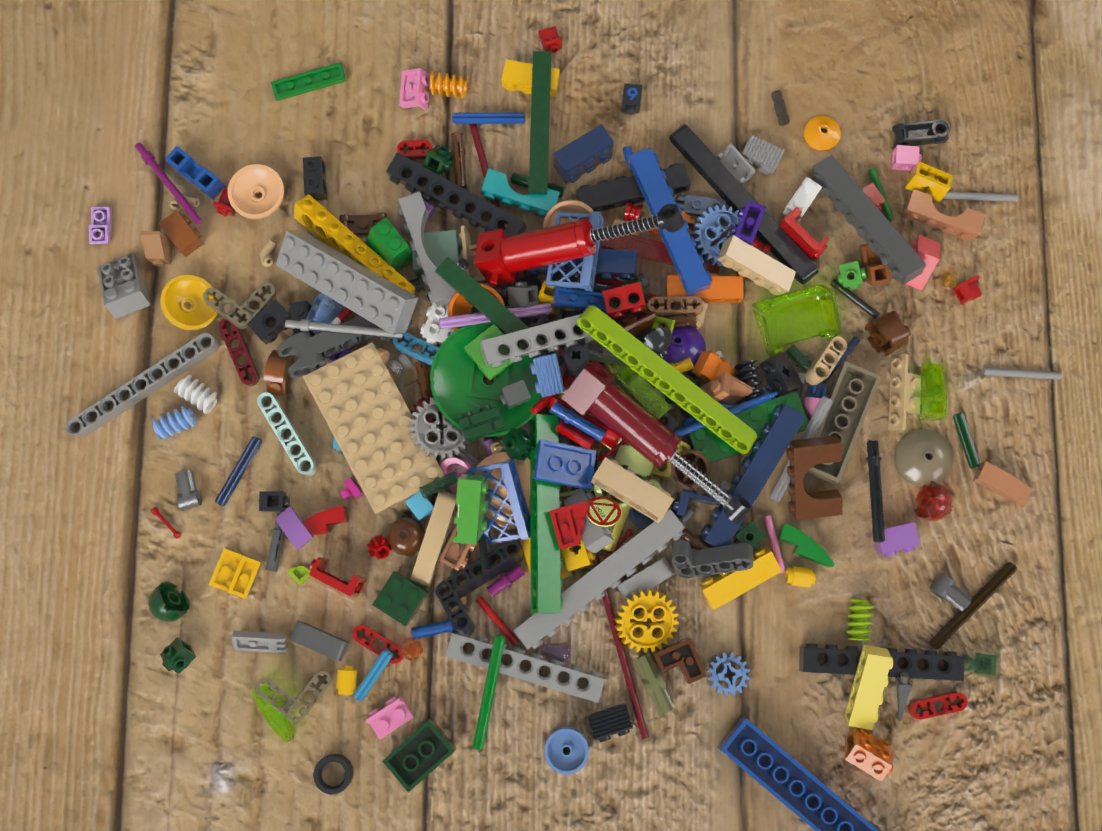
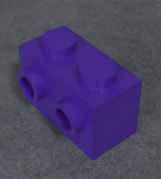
M748 201L746 207H741L738 215L741 221L739 225L735 224L731 235L752 246L766 207Z

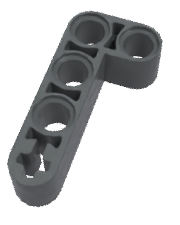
M677 540L672 544V563L677 574L682 578L748 570L753 567V547L747 543L693 551L689 542Z

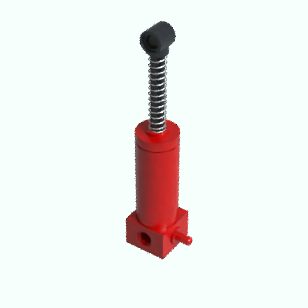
M667 204L657 212V216H647L645 219L642 217L640 220L637 218L636 221L632 219V222L627 220V223L612 224L610 227L607 225L606 228L602 226L601 229L597 228V230L593 229L591 222L586 218L512 236H507L503 229L478 234L474 264L488 284L494 287L515 282L516 272L592 256L596 253V241L600 242L602 239L615 238V236L619 238L620 235L624 236L633 232L639 233V231L644 232V230L649 231V229L654 230L657 227L666 229L668 232L679 231L684 226V219L675 204Z

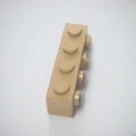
M734 235L724 241L717 258L723 266L732 268L740 276L751 279L756 285L763 286L770 293L778 296L789 291L796 271Z
M605 457L593 476L591 483L655 522L660 523L674 500L671 495L665 490L655 488L652 482L640 479L634 471L622 468L616 460Z

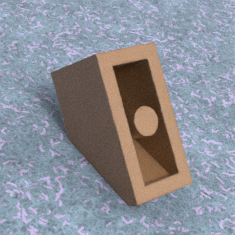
M141 231L146 259L154 266L162 267L164 264H171L173 242L160 231Z

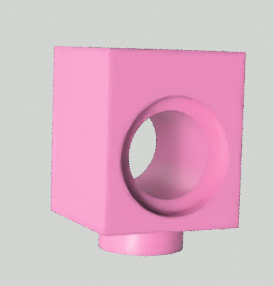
M897 145L892 151L891 169L912 171L918 161L921 162L920 147Z

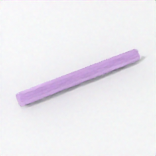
M544 303L530 307L508 308V310L517 318H523L542 313L551 314L552 306L550 303ZM480 312L440 318L439 326L441 329L491 321Z

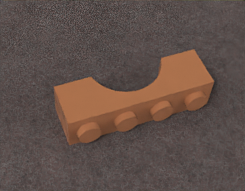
M915 189L908 195L902 212V216H905L910 221H919L927 227H936L946 234H955L960 236L961 239L968 241L974 240L979 235L986 215L969 208L958 216L943 215L935 208L932 195Z

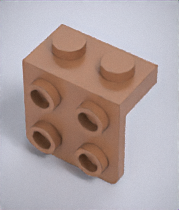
M726 372L700 387L717 402L734 404L751 394L753 389Z

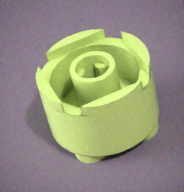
M621 445L614 459L622 468L634 471L640 479L649 480L654 465L630 445Z

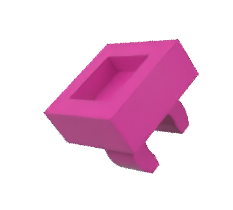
M348 478L344 481L347 488L340 492L344 499L347 500L353 495L359 499L364 495L354 479Z

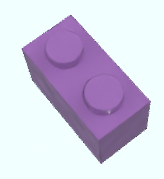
M915 522L886 528L885 541L883 543L874 542L877 555L884 554V557L896 555V551L902 549L903 553L915 551V546L921 545Z

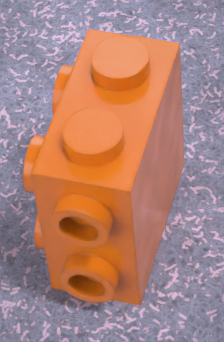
M854 727L845 739V760L880 781L892 773L894 766L892 764L893 756L889 743L882 738H876L867 729Z

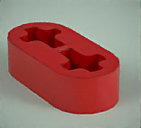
M427 140L402 141L397 146L398 153L410 160L425 159L427 151L432 149L431 143ZM423 146H426L427 148L425 153H422L421 150L423 149ZM404 147H408L409 149L407 151V154H404V152L402 151L404 150Z

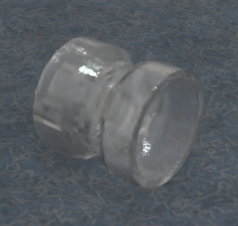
M403 352L399 353L395 360L387 363L399 378L404 375V371L414 367Z

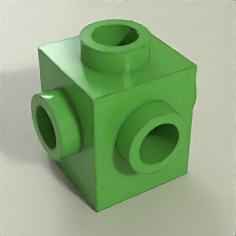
M860 260L839 265L840 273H838L840 285L843 284L844 288L849 287L850 290L861 288V283H865L867 273L865 267L861 266ZM851 273H854V279L850 277Z

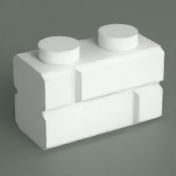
M806 177L782 214L787 216L798 207L802 211L796 221L798 223L821 190V185Z

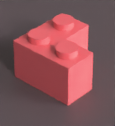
M918 235L916 241L912 240L910 246L925 262L926 266L921 275L906 284L923 290L940 259V243Z

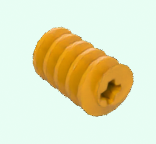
M431 71L429 86L431 93L436 95L438 92L439 96H443L446 93V96L450 97L453 92L454 98H457L460 94L461 99H465L469 87V76L464 81L463 75H460L457 80L455 74L449 79L448 73L442 78L441 72H438L437 77H435L434 71Z

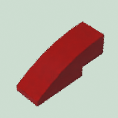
M343 505L330 508L311 516L302 523L313 536L330 533L329 525L348 522L347 508Z

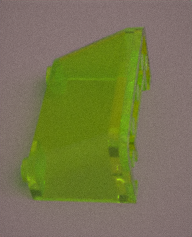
M825 285L807 287L752 304L766 353L771 356L782 353L785 346L817 336L825 338V340H831L842 334L835 292Z

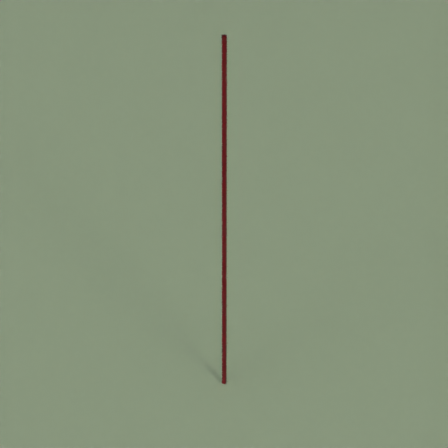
M469 124L485 180L489 167L477 124ZM494 199V201H491V204L500 208L498 200ZM505 224L500 225L499 229L505 230ZM516 272L515 282H521L518 272ZM594 553L595 560H592L593 568L600 564L598 553ZM608 589L604 591L606 595L602 597L640 735L642 739L649 738L648 730L624 645L621 641L622 638H619L617 635L619 631L615 628L617 622L614 618L616 617Z

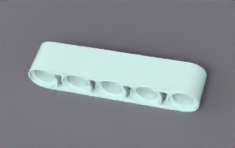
M268 392L260 394L257 399L258 406L294 466L303 475H314L317 471V464L279 400ZM268 398H271V399H272L271 405L268 406V407H265V405H264L265 400H267ZM277 414H281V420L275 423L274 417ZM291 430V436L284 439V432ZM296 446L301 447V452L298 455L293 453ZM306 462L311 464L308 471L303 470V465Z

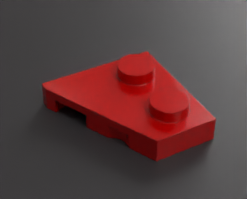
M588 501L550 511L560 550L581 544Z

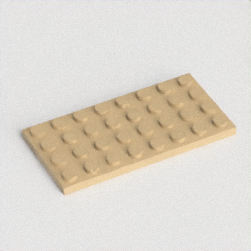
M373 342L303 376L309 391L375 515L445 478L436 459H433V454L430 453L426 457V450L419 452L421 446L414 447V443L417 440L410 439L414 432H409V428L413 427L409 422L414 418Z

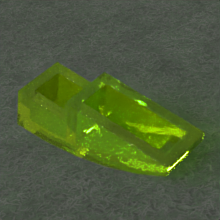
M269 684L261 686L260 691L262 693L264 691L270 693L271 695L267 698L271 699L274 691L268 689ZM255 688L252 689L256 704L268 725L285 742L293 740L294 735L290 720L258 696ZM275 697L276 705L283 706L285 704V700L277 702Z

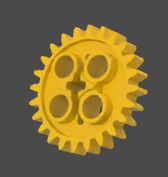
M647 588L645 594L639 589V595L636 596L632 592L631 599L625 597L627 603H620L623 609L616 610L620 617L614 618L619 623L615 628L619 631L617 635L619 638H622L621 641L624 644L628 643L629 649L634 647L636 652H639L642 648L644 653H647L648 648L654 652L656 646L661 650V643L668 645L666 639L674 638L671 631L677 632L673 625L679 624L678 620L675 619L679 615L674 611L676 606L671 604L672 600L666 598L664 593L659 595L656 589L652 593L649 588ZM637 608H642L639 614H634ZM661 608L659 614L653 615L655 609ZM640 627L638 633H632L634 628ZM659 627V631L656 634H652V630Z

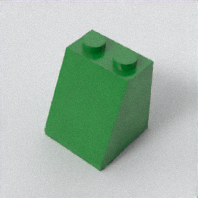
M386 217L370 229L365 244L397 272L413 261L409 245Z

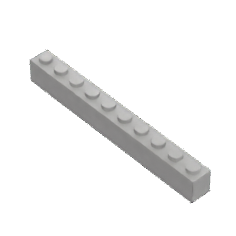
M668 510L660 523L654 521L562 592L563 606L561 613L534 614L513 631L527 650L531 647L535 650L543 644L541 639L547 635L552 637L559 631L558 626L562 623L566 626L575 619L573 615L576 612L580 611V613H583L590 607L589 602L593 599L598 601L605 596L606 593L604 591L607 588L611 587L614 589L621 583L620 578L625 574L629 577L637 571L635 567L642 562L645 565L653 558L651 554L656 550L660 553L668 547L667 542L673 538L676 541L684 534L682 530L685 527L672 510Z

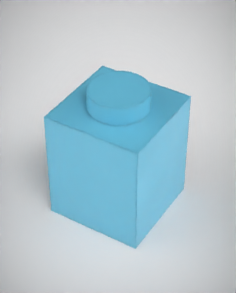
M422 491L408 497V500L405 502L421 522L432 514L434 508Z

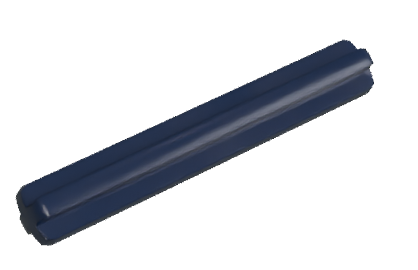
M255 436L250 439L215 500L217 504L221 506L227 504L259 449L262 440Z

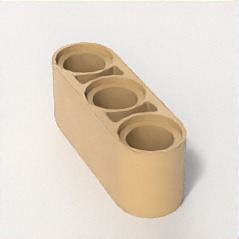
M836 336L822 347L805 373V380L808 384L812 386L818 385L831 374L847 349V343L844 338Z

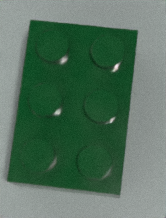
M431 717L383 760V763L409 793L454 753L457 748Z

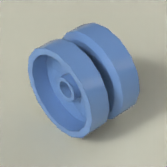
M564 725L554 729L545 742L544 754L548 765L554 771L567 775L576 773L584 767L588 759L589 748L583 733L573 726ZM564 747L570 748L567 754L563 753Z

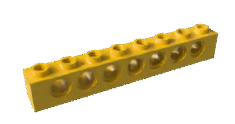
M308 194L295 203L294 218L321 242L409 293L415 294V287L312 196Z

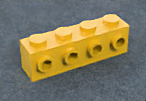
M762 547L753 552V567L751 569L717 574L714 577L710 576L705 578L698 586L708 605L715 610L777 575L782 570L773 553L768 548Z

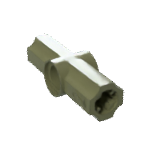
M649 652L633 659L642 677L641 681L648 696L651 697L658 714L662 715L674 709V704L666 690V684L660 672L657 671Z

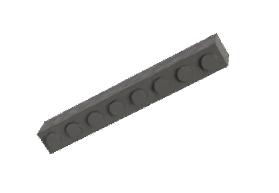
M832 155L813 166L812 180L821 185L824 195L832 200L835 208L843 213L846 221L854 226L858 235L865 239L871 251L876 252L882 264L892 271L896 280H899L904 285L923 273L926 266L925 262Z

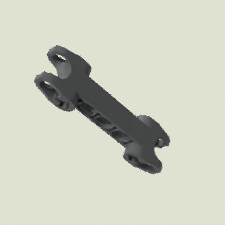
M362 316L340 324L380 328ZM412 319L409 322L408 328L412 325ZM303 331L291 336L276 349L279 357L295 355L300 358L288 368L290 377L296 378L305 376L325 366L326 362L324 359L376 336L324 331L311 337L308 331ZM379 336L381 341H388L394 338Z

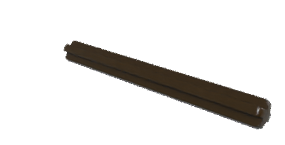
M1008 562L971 599L969 606L963 611H959L930 640V645L934 649H940L1017 571V567L1013 563Z

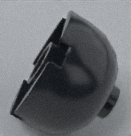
M665 322L660 323L657 329L652 328L638 338L640 342L661 358L669 353L667 349L673 340L672 333Z

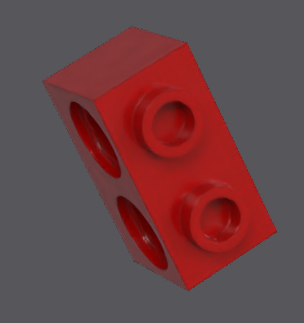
M640 282L602 291L607 314L609 317L612 316L613 319L623 317V313L631 312V314L640 313L646 308ZM637 295L640 299L637 303H630V296ZM612 300H619L621 302L617 308H612L610 303Z

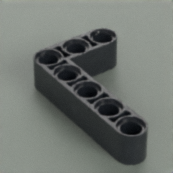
M509 540L488 553L490 572L477 575L478 571L482 570L479 558L436 586L435 592L453 627L462 636H470L475 630V624L461 598L523 560L524 551L517 541ZM517 549L515 554H510L512 550ZM501 559L498 564L493 565L496 560ZM463 580H467L464 585L460 586ZM450 590L448 595L443 596L445 591ZM455 606H459L455 612H452ZM463 622H467L464 628H460Z

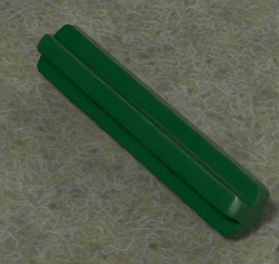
M515 172L512 173L511 183L529 187V176ZM548 183V188L560 192L558 197L561 198L564 193V187Z
M957 413L953 415V420L969 468H977L980 466V460L964 413Z

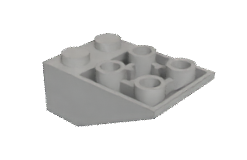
M133 253L98 267L104 305L115 319L151 305L147 287Z

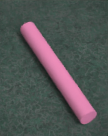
M771 515L764 516L773 555L782 570L780 573H784L786 570Z

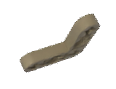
M269 282L260 284L242 306H239L215 288H209L203 293L207 306L240 329L248 328L247 323L264 310L276 296L275 287ZM270 288L271 294L266 293L264 295L263 289L268 290ZM215 295L216 299L220 302L219 305L214 299L210 300L208 296ZM253 301L260 303V307L256 310L249 307ZM226 304L233 306L232 311L229 313L222 311L223 306ZM236 312L241 318L246 316L247 321L239 323V318L235 315Z
M326 671L316 672L295 699L268 678H263L256 683L255 692L288 720L298 722L307 715L331 683V676ZM324 675V680L326 683H322L318 686L317 689L320 690V692L318 693V691L315 688L310 687V685L312 683L313 686H315L319 681L317 677H321ZM261 683H268V689L274 691V689L278 690L272 695L271 699L267 698L271 695L267 691L262 693L260 691ZM307 690L314 693V699L311 702L304 700L303 695ZM278 694H282L286 698L283 706H278L275 703V697ZM300 700L302 704L308 707L307 709H305V707H302L299 710V714H301L300 717L295 716L293 718V712L291 710L292 708L297 709L300 706V703H297V701Z

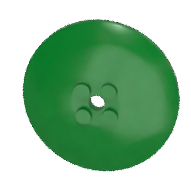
M492 322L467 325L448 336L435 354L430 374L432 395L437 407L445 418L459 429L458 419L461 418V414L472 411L473 414L480 412L479 408L486 405L497 407L504 429L486 437L506 435L512 427L519 429L534 416L530 409L543 398L541 393L537 394L535 382H538L536 374H532L530 363H533V358H529V355L523 356L521 361L510 364L495 376L492 385L484 384V373L467 354L464 347L492 326ZM524 380L531 396L530 400L507 409L506 405L503 406L499 399L501 388Z

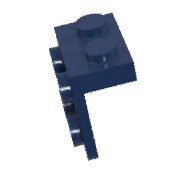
M686 489L677 493V497L671 504V510L676 517H683L686 513L688 500L712 506L718 505L719 501L715 500L713 496L711 497L709 493L698 495L696 490Z

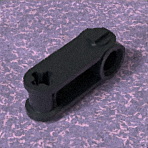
M944 119L897 124L892 127L896 140L894 146L946 143L949 139L948 134L951 126ZM935 129L940 130L942 134L937 133Z

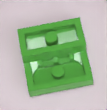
M495 324L464 347L467 354L476 362L478 368L489 380H492L512 364L508 360L503 362L502 366L492 368L491 365H485L479 345L480 342L504 335ZM500 346L498 348L501 355L508 354L506 347Z

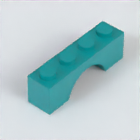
M489 168L481 189V195L485 199L491 201L495 199L501 201L505 206L511 207L513 205L519 207L523 212L531 211L537 213L541 218H545L548 211L556 205L560 193L547 188V195H522L516 193L509 186L506 174Z

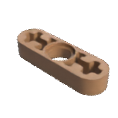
M698 296L653 297L648 301V311L655 313L656 316H687V314L692 313L697 316L703 311V300ZM677 302L681 305V308L673 310L670 308V305ZM693 303H697V309H693ZM655 304L659 306L657 310L654 309Z

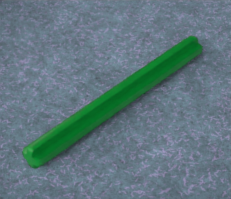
M496 634L494 637L473 742V748L476 750H482L485 743L505 643V636Z

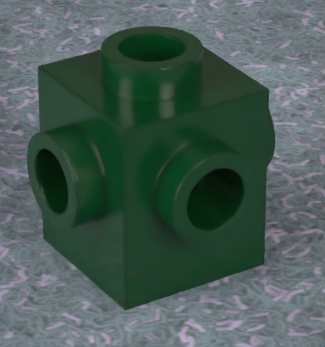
M437 145L427 151L423 167L441 175L451 169L454 153L444 146Z
M513 427L501 440L507 455L511 459L525 461L536 448L527 431Z
M751 521L746 526L744 523L740 525L733 537L735 539L733 542L734 544H750L754 551L761 545L759 542L766 535L754 521Z
M178 637L170 645L166 646L160 654L163 660L162 665L168 671L173 670L178 674L196 658L192 647Z

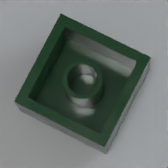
M393 571L372 605L402 625L408 626L429 592L397 571Z

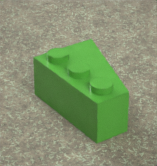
M462 474L458 478L456 495L458 513L454 519V523L457 524V534L453 536L452 543L477 544L483 533L487 531V520H484V515L488 509V501H485V494L488 492V482H485V475Z

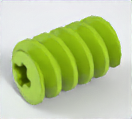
M849 599V602L853 603L854 606H849L848 609L854 613L847 615L848 618L853 620L847 623V626L852 628L846 631L847 634L852 636L847 639L871 641L872 638L866 634L872 632L867 625H872L873 622L867 618L874 616L873 613L868 611L873 609L874 606L869 604L870 601Z

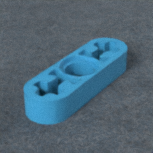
M406 332L403 333L402 338H393L394 347L397 350L432 366L434 355L439 347ZM417 345L423 347L421 351H413V348Z

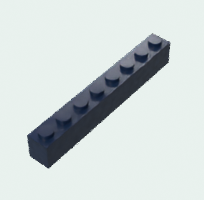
M783 403L777 405L772 411L773 417L769 423L767 422L763 426L761 431L763 434L759 440L756 439L751 447V454L749 457L746 456L741 464L742 469L739 474L736 473L734 475L730 489L726 490L731 496H742L751 506L754 504L806 417ZM720 504L719 507H715L711 514L712 519L709 524L706 523L702 528L701 537L705 542L714 547L727 546L745 517L738 524L732 522L727 518L723 505Z

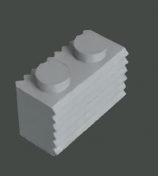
M751 135L741 155L751 166L759 168L761 173L773 175L785 150Z

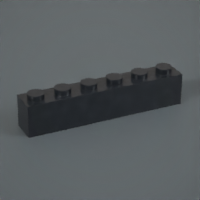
M675 163L663 169L666 174V184L671 186L674 194L689 191L691 183L685 164ZM634 174L630 177L620 176L609 182L603 180L592 186L583 185L576 189L577 201L587 204L596 212L627 206L628 202L635 204L645 201Z

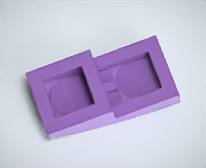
M291 506L275 518L280 528L297 550L314 537Z

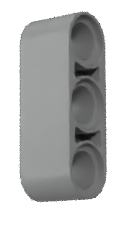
M663 557L620 583L617 588L624 600L625 597L631 599L632 592L636 596L639 595V589L645 593L647 588H653L675 573L666 558Z

